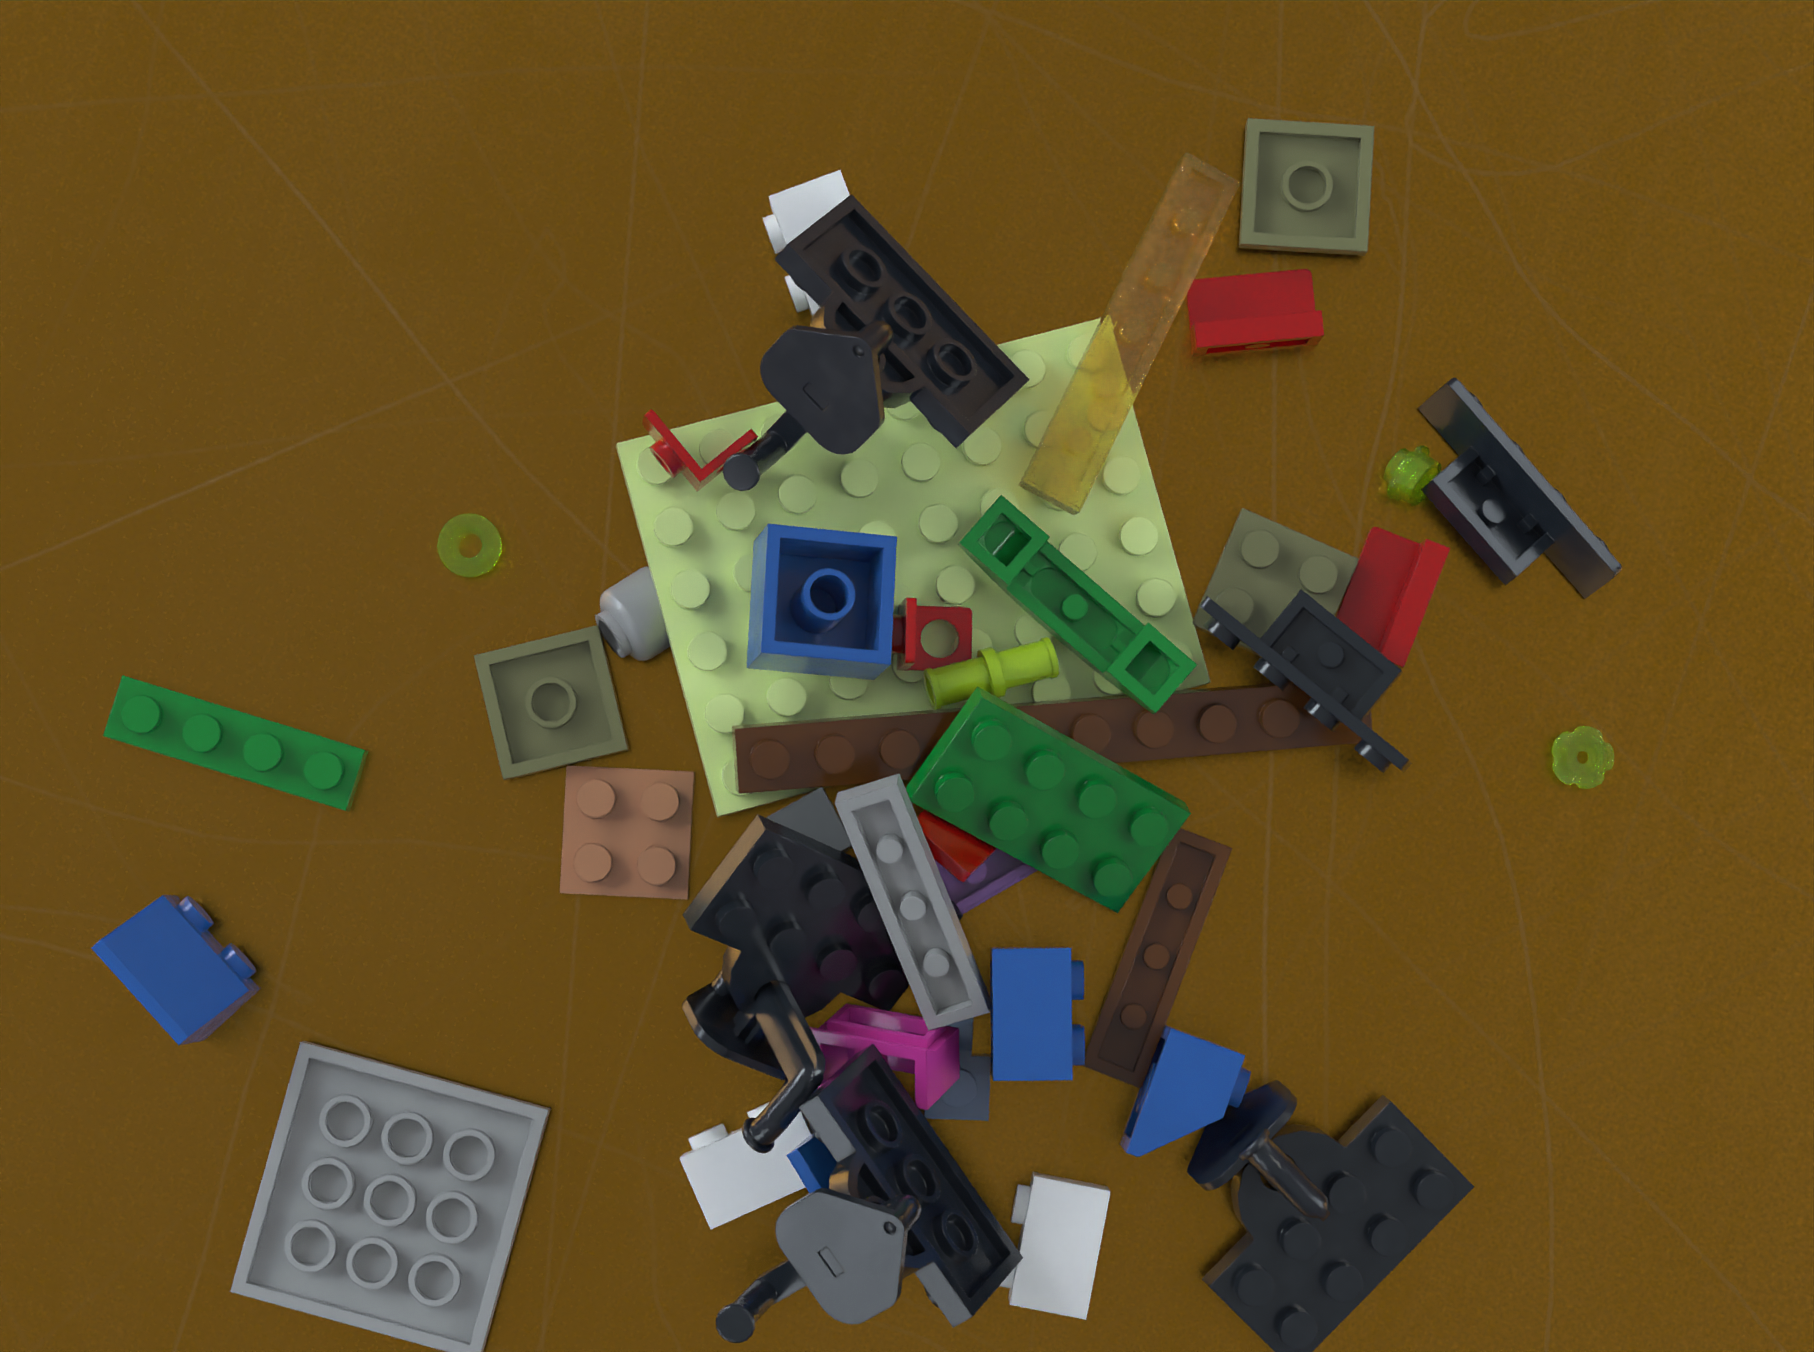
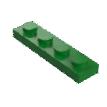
M124 675L121 677L103 734L104 737L345 811H350L369 752L368 750Z

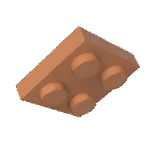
M567 765L560 893L689 899L696 773L690 771Z

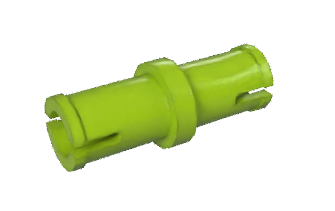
M1048 637L1041 638L1040 641L995 652L992 647L978 650L976 658L935 669H925L923 679L929 702L932 708L937 710L941 709L942 706L968 700L977 686L1001 698L1005 696L1006 689L1046 678H1056L1059 675V664L1053 643Z

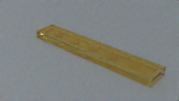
M1187 152L1180 157L1018 486L1074 516L1081 511L1241 182Z

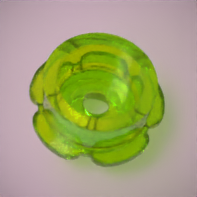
M1420 445L1414 449V452L1403 448L1392 457L1383 476L1384 480L1388 482L1387 495L1391 499L1396 501L1402 499L1411 506H1416L1427 497L1421 489L1441 472V464L1429 456L1430 450L1427 446Z
M1579 726L1574 732L1565 731L1555 739L1551 750L1553 754L1552 769L1556 777L1566 785L1574 783L1581 789H1590L1598 786L1605 779L1604 773L1611 770L1614 765L1615 756L1611 744L1605 743L1602 739V733L1590 726ZM1580 751H1584L1588 755V761L1584 764L1579 763L1577 760V754Z

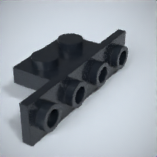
M1451 378L1418 408L1459 455L1458 458L1425 485L1421 491L1504 585H1507L1543 552L1585 599L1622 571L1621 564L1610 553L1604 541L1593 534L1567 504L1564 496L1550 485L1528 460L1522 448L1506 435L1484 410L1479 399L1469 392L1457 378Z
M1302 589L1261 638L1257 637L1208 596L1201 602L1199 606L1211 616L1203 625L1207 630L1232 650L1236 648L1240 641L1249 646L1261 656L1253 667L1282 691L1292 681L1311 698L1303 708L1334 732L1341 722L1362 738L1353 749L1380 771L1385 773L1389 766L1394 764L1404 773L1412 764L1409 759L1362 722L1403 671Z

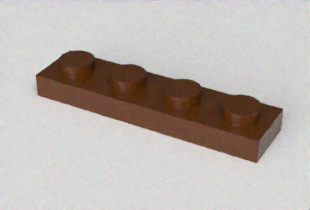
M1180 828L1159 856L1085 1049L1084 1067L1142 1088L1231 854V847Z

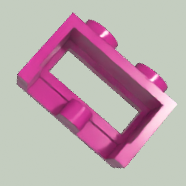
M847 1003L818 1029L810 1027L826 1061L823 1074L824 1079L819 1088L850 1058L871 1044L875 1045L892 1070L915 1074V1102L919 1109L928 1110L960 1078L959 1028L942 1026L928 1031L923 1017Z

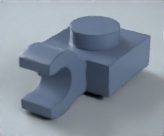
M973 1018L947 1025L959 1028L960 1078L928 1110L924 1111L925 1118L989 1121L991 1055L972 1053Z

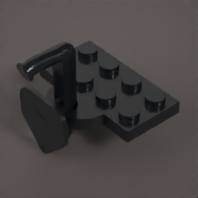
M851 194L789 242L774 259L791 276L793 282L817 303L819 308L811 319L810 327L800 325L790 327L763 355L760 364L762 381L770 394L786 411L764 435L744 452L735 453L727 458L723 466L724 479L735 490L747 491L757 485L760 476L789 452L807 432L819 445L832 453L841 455L853 453L881 427L885 419L884 408H897L910 401L927 418L930 425L957 448L1030 379Z
M757 814L682 914L691 931L728 945L723 955L722 970L710 984L690 994L682 1003V1009L696 1036L712 1051L744 1066L780 1080H785V1083L756 1118L746 1119L742 1125V1134L746 1143L756 1152L765 1154L773 1149L775 1140L787 1129L801 1111L799 1106L819 1088L824 1079L825 1057L805 1018L822 1010L840 992L879 1009L890 1011L909 987V982L858 859ZM951 900L960 921L963 915L956 903Z
M871 1044L850 1058L799 1106L809 1121L813 1134L820 1142L826 1145L837 1161V1164L829 1177V1189H816L788 1206L778 1217L775 1227L776 1239L788 1259L762 1273L733 1303L724 1306L718 1312L716 1329L719 1335L728 1342L742 1343L747 1341L754 1333L755 1323L772 1305L805 1286L809 1288L824 1311L835 1320L845 1324L863 1323L893 1306L901 1295L902 1280L913 1273L917 1275L924 1285L929 1300L936 1307L940 1308L952 1327H955L973 1317L1023 1259L1020 1252L874 1044Z
M1280 1081L1269 1082L1244 1094L1238 1108L1228 1105L1222 1119L1205 1127L1188 1165L1187 1173L1206 1191L1217 1189L1232 1179L1230 1191L1234 1213L1247 1232L1202 1280L1275 1352H1313L1474 1188L1460 1171L1384 1095L1337 1141L1316 1127L1298 1124L1284 1126L1295 1111L1297 1097ZM1261 1176H1262L1269 1184L1263 1183V1182L1261 1181Z

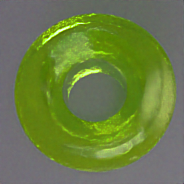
M469 513L458 515L444 525L438 537L437 548L441 561L451 572L469 578L484 575L496 565L501 555L502 541L499 531L492 522L483 516ZM467 535H477L482 542L479 554L471 558L462 556L459 550L461 540Z

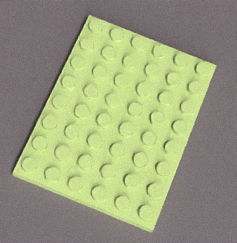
M1108 316L998 344L997 346L1030 380L957 448L940 432L935 430L927 418L910 401L897 408H884L885 419L881 427L853 453L845 455L832 453L819 445L807 432L789 452L760 476L757 485L747 491L733 489L725 481L722 471L697 492L682 473L673 478L659 464L649 449L656 442L651 435L616 444L717 817L806 794L821 788L739 794L736 791L732 726L934 710L929 702L924 685L923 672L925 671L897 670V653H891V665L875 680L747 668L753 543L767 524L897 536L893 614H898V606L906 597L916 598L917 606L970 608L973 614L972 658L977 657L978 650L992 647L995 652L1040 641L1041 638L1048 637L1053 643L1058 658V677L1053 679L1046 678L1006 689L1005 696L999 699L1008 704L1126 695L1082 661L1032 618L958 545L999 496L1003 495L1050 536L1047 540L1141 623L1145 625L1149 622L1197 664L1175 691L1188 690L1211 682L1196 628L1192 623L1191 610ZM774 402L673 428L670 431L697 464L703 468L750 429L757 434L758 440L782 416L786 409L779 402ZM936 620L928 623L923 628L921 644L929 655L944 658L955 651L958 644V635L951 624ZM967 700L942 706L941 709L962 708Z

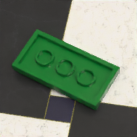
M978 686L906 787L912 803L1116 913L1120 911L1191 814L1186 803Z

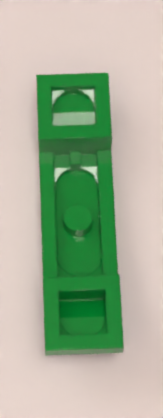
M1000 495L958 545L1007 595L1057 640L1120 691L1152 714H1155L1197 664L1149 622L1145 625L1141 623L1047 541L1050 538L1049 535L1003 495Z

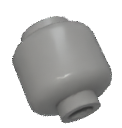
M648 566L638 569L601 594V612L595 615V620L602 636L619 657L624 658L629 654L638 661H646L670 647L661 607Z

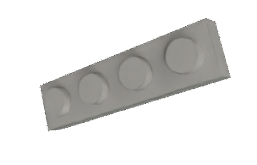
M900 774L838 792L835 806L928 1031L990 1013L991 998Z

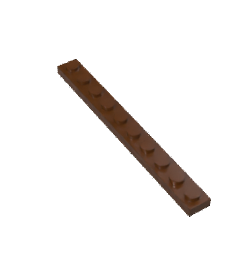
M1290 682L1284 691L1274 683L1174 691L1155 714L1146 710L1127 695L1010 704L1114 763L1354 744L1362 739L1342 722L1333 732L1303 707L1311 697L1293 682ZM962 708L732 726L736 791L741 794L864 784L896 774H900L902 780H911ZM1370 711L1362 722L1372 729Z

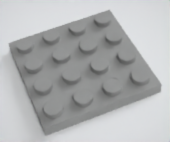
M300 1042L230 1292L445 1352H483L551 1108L311 1042Z

